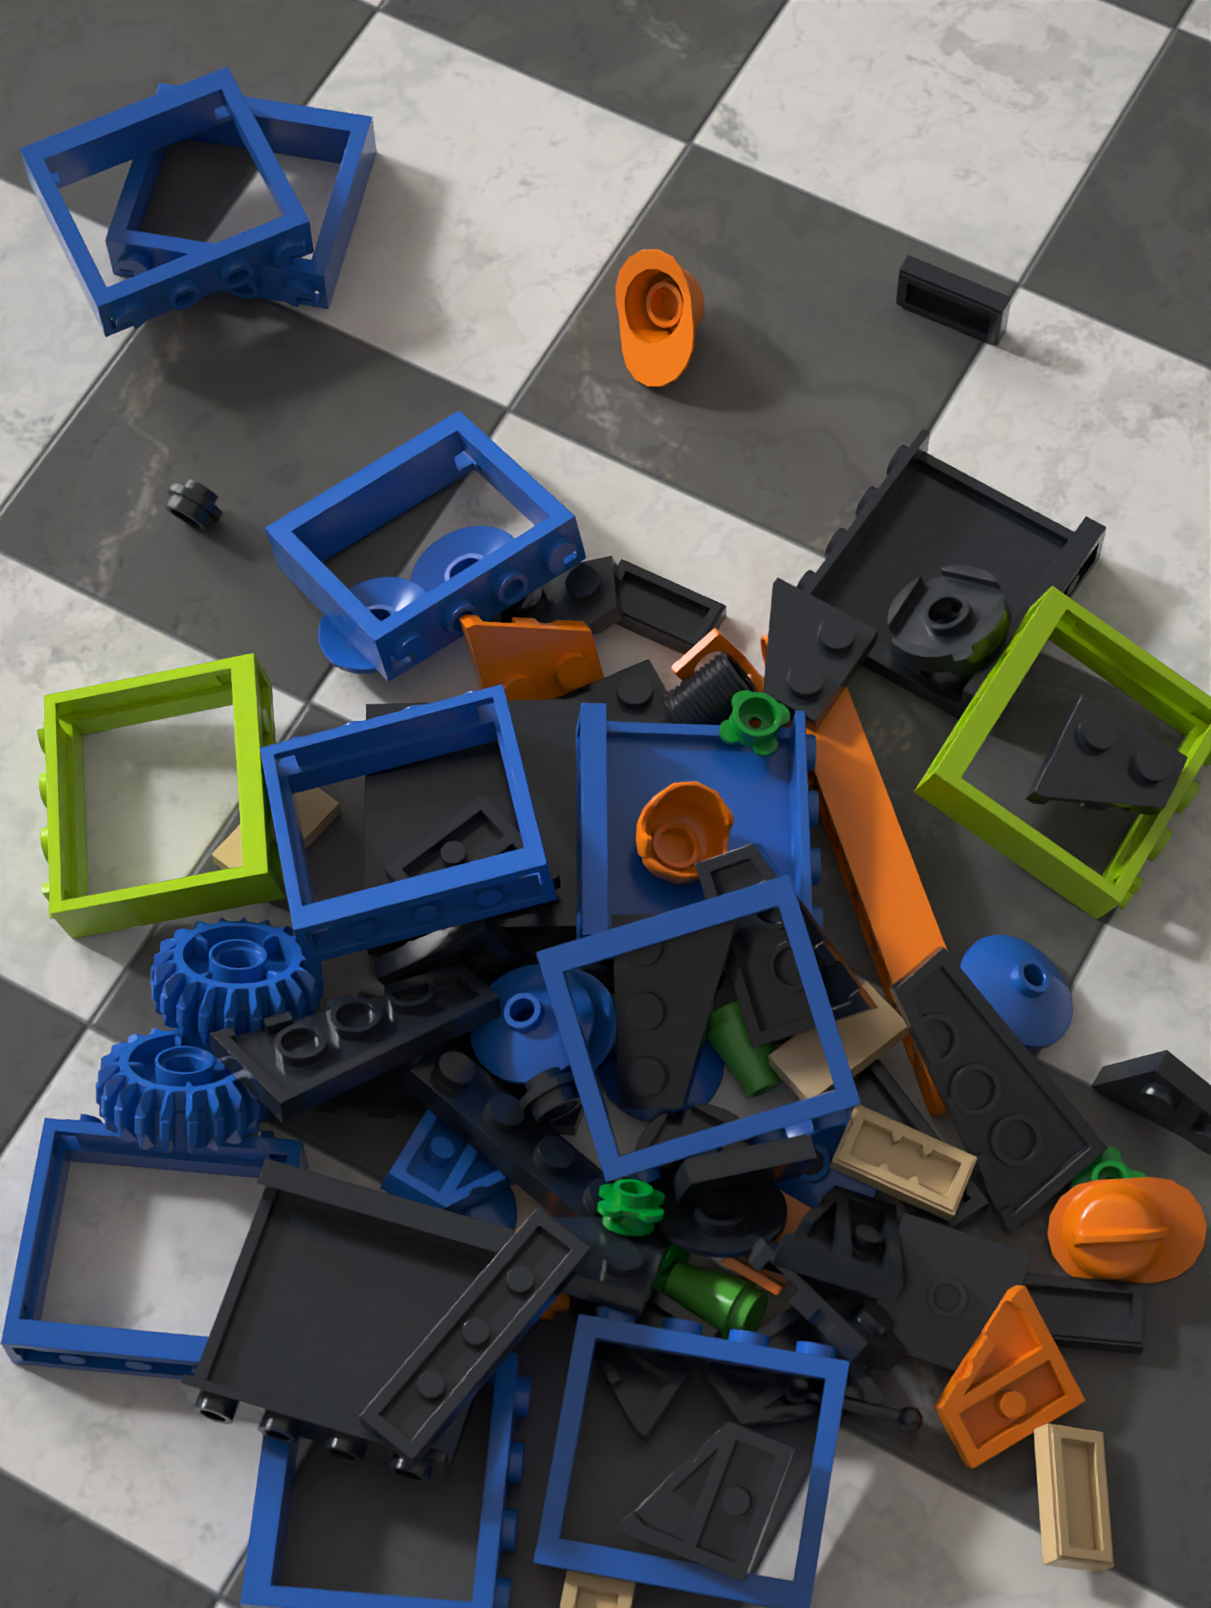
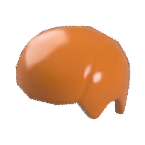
M697 781L672 783L653 796L643 808L636 824L635 839L637 853L641 856L643 865L655 877L675 885L699 883L700 880L695 863L729 852V836L734 825L733 813L718 791Z

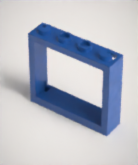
M228 66L19 148L28 180L105 337L132 326L134 329H137L147 320L171 310L189 308L199 299L225 288L233 289L246 284L252 277L261 274V265L274 260L277 266L284 267L292 263L291 256L301 258L314 252L310 221ZM232 120L282 217L106 287L59 189L130 161L140 155L158 150Z
M159 83L156 94L176 86ZM244 96L273 153L341 165L312 259L291 256L292 263L284 267L277 266L273 260L261 265V274L252 277L246 284L233 289L225 288L220 290V292L231 293L244 299L257 297L281 301L298 307L300 304L329 309L377 152L372 116ZM232 120L185 138L187 140L247 149ZM168 146L140 155L132 160L105 239L113 274L133 277L213 244L139 232Z
M460 410L265 527L279 569L388 682L464 636L459 620L460 617L478 615L483 622H486L586 559L575 515ZM474 469L535 525L381 622L322 563ZM391 656H393V657L396 659V660H395L394 662H392V663H391V660H390V657H391Z
M503 684L474 692L471 690L463 695L425 705L409 706L402 711L364 721H352L341 727L307 736L291 737V740L260 748L293 930L308 965L557 900L524 761ZM498 740L524 848L320 902L315 901L295 793Z
M790 874L536 952L606 1182L621 1177V1179H635L648 1183L662 1178L660 1165L683 1158L685 1160L687 1158L723 1151L722 1146L745 1139L748 1140L750 1146L788 1138L785 1127L811 1120L814 1131L832 1127L852 1120L849 1108L861 1104ZM779 907L836 1090L621 1155L566 973Z
M81 1114L80 1120L44 1118L1 1339V1345L11 1362L21 1365L182 1380L184 1374L195 1375L208 1340V1336L41 1321L71 1161L259 1178L265 1159L308 1170L309 1164L303 1142L294 1139L275 1138L273 1131H261L257 1133L256 1137L243 1136L242 1142L238 1144L221 1143L217 1151L206 1147L195 1149L193 1154L186 1149H174L167 1154L161 1147L154 1146L144 1150L140 1148L138 1141L124 1142L119 1140L118 1133L105 1129V1123L95 1116Z
M605 1306L596 1307L595 1317L579 1314L534 1563L545 1567L610 1577L637 1584L768 1608H810L849 1361L836 1359L837 1349L835 1347L813 1342L798 1341L795 1352L770 1348V1336L751 1331L731 1329L728 1340L702 1336V1324L683 1319L663 1318L662 1327L657 1328L635 1324L636 1316ZM597 1341L825 1382L793 1581L749 1573L747 1580L742 1582L697 1563L562 1539Z
M510 1353L485 1383L493 1384L495 1387L472 1602L280 1586L300 1436L296 1444H289L274 1440L263 1434L240 1600L241 1607L509 1608V1604H511L512 1578L501 1577L503 1551L515 1552L519 1522V1510L507 1509L510 1483L522 1484L525 1442H514L517 1417H529L532 1377L521 1376L519 1354Z

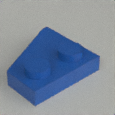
M427 1109L380 1189L394 1196L457 1213L515 1183Z

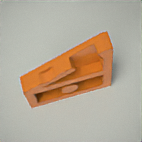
M465 615L459 618L480 690L503 684L508 701L553 700L604 678L592 631L584 621L555 620L551 623H541L535 618L513 617L511 623L483 622L478 615Z
M1015 1285L1008 1289L933 1407L964 1466L974 1469L1032 1434L1034 1429L1050 1423L1086 1400L1026 1286Z

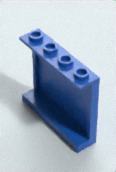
M581 703L576 726L577 940L613 929L612 915L665 913L706 900L700 882L675 885L653 876L643 865L642 858L638 855L636 848V824L643 808L651 798L672 783L697 781L718 791L732 811L734 825L730 831L728 851L752 843L761 844L783 876L790 874L795 893L823 930L822 906H812V885L818 886L820 881L821 853L819 848L810 847L809 828H816L819 798L817 791L808 790L807 771L813 772L815 769L817 746L815 735L806 734L805 711H795L790 728H780L776 737L778 742L776 753L770 757H759L752 748L739 743L734 745L725 743L719 734L720 725L606 721V704Z

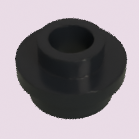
M188 479L184 486L172 483L167 491L171 497L165 508L173 516L193 528L206 531L211 521L218 522L223 514L215 505L218 496L196 481Z
M559 1067L547 1069L532 1077L525 1084L527 1093L519 1101L525 1114H532L539 1125L553 1122L567 1115L582 1103L573 1073H562Z

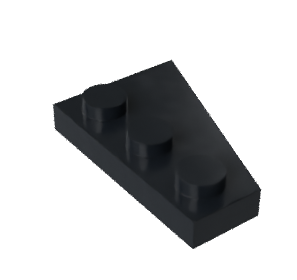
M752 843L695 863L706 900L783 876L762 845ZM796 894L835 1022L877 1009L878 1007ZM779 907L742 918L738 933L734 935L726 966L752 1048L769 1045L817 1029Z
M662 913L612 915V928ZM741 919L613 958L615 1011L618 1022L616 1034L618 1109L683 1108L687 1106L708 1035L707 1027L717 993L721 990L727 970L726 962L734 935L738 933Z

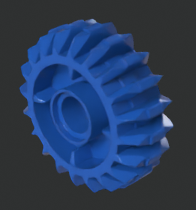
M245 916L240 921H227L223 917H219L217 923L207 924L197 921L193 930L184 928L175 930L174 938L161 941L160 952L154 955V966H151V998L155 1004V1012L163 1016L164 1026L179 1028L181 1037L184 1038L200 1036L203 1045L211 1044L210 1033L232 1027L236 1036L263 1029V1018L288 1011L293 1020L314 1015L315 1011L320 1008V997H323L324 976H322L321 962L308 965L291 927L274 928L271 926L270 920L267 919L260 923L248 922Z
M153 1028L150 1034L146 1036L139 1034L130 1035L127 1043L119 1042L112 1045L111 1053L101 1057V1068L98 1071V1082H96V1104L99 1105V1116L104 1118L105 1129L118 1133L119 1140L138 1141L141 1149L146 1150L154 1146L161 1147L167 1154L174 1149H186L193 1154L195 1149L206 1147L217 1151L221 1143H241L243 1135L257 1133L260 1123L268 1120V1108L212 1054L211 1044L203 1045L200 1036L181 1037L179 1028L168 1031Z

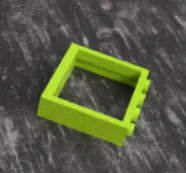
M1051 586L1029 608L914 793L1097 920L1116 906L1124 910L1133 894L1141 889L1144 879L1138 873L1145 861L1149 860L1152 862L1169 842L1173 833L1166 827L1174 812L1177 814L1182 813L1196 796L1200 784L1194 778L1202 765L1208 767L1211 764V696L1060 590ZM1047 640L1057 645L1185 735L1176 750L1187 756L1188 759L1165 808L1156 815H1137L1102 876L961 778Z
M254 653L43 695L44 722L43 728L37 729L40 747L45 754L46 772L41 773L39 776V791L42 802L47 808V827L41 829L40 842L43 855L49 863V882L43 884L42 894L49 902V918L55 919L72 939L286 898V887L260 752L261 747L276 744L272 681ZM233 705L243 866L88 895L83 735Z

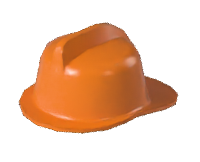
M659 249L641 250L630 256L622 266L615 286L622 352L626 367L635 380L648 387H664L677 380L688 367L694 351L695 330L702 322L704 315L705 299L700 283L690 272L684 270L672 255Z
M1155 1177L1105 1179L1078 1184L1062 1195L1050 1214L1047 1236L1052 1255L1063 1270L1073 1277L1158 1283L1176 1278L1194 1265L1204 1248L1207 1225L1202 1207L1192 1193L1170 1179Z

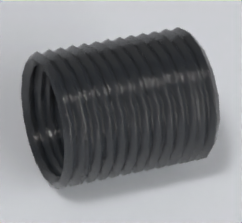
M721 651L720 655L716 654L714 656V660H709V664L705 663L704 667H700L699 671L695 670V675L690 674V678H685V682H680V686L676 685L675 689H671L667 695H663L662 702L675 724L721 725L723 721L730 718L733 710L731 705L732 697L737 692L743 690L758 692V690L736 660L726 651Z

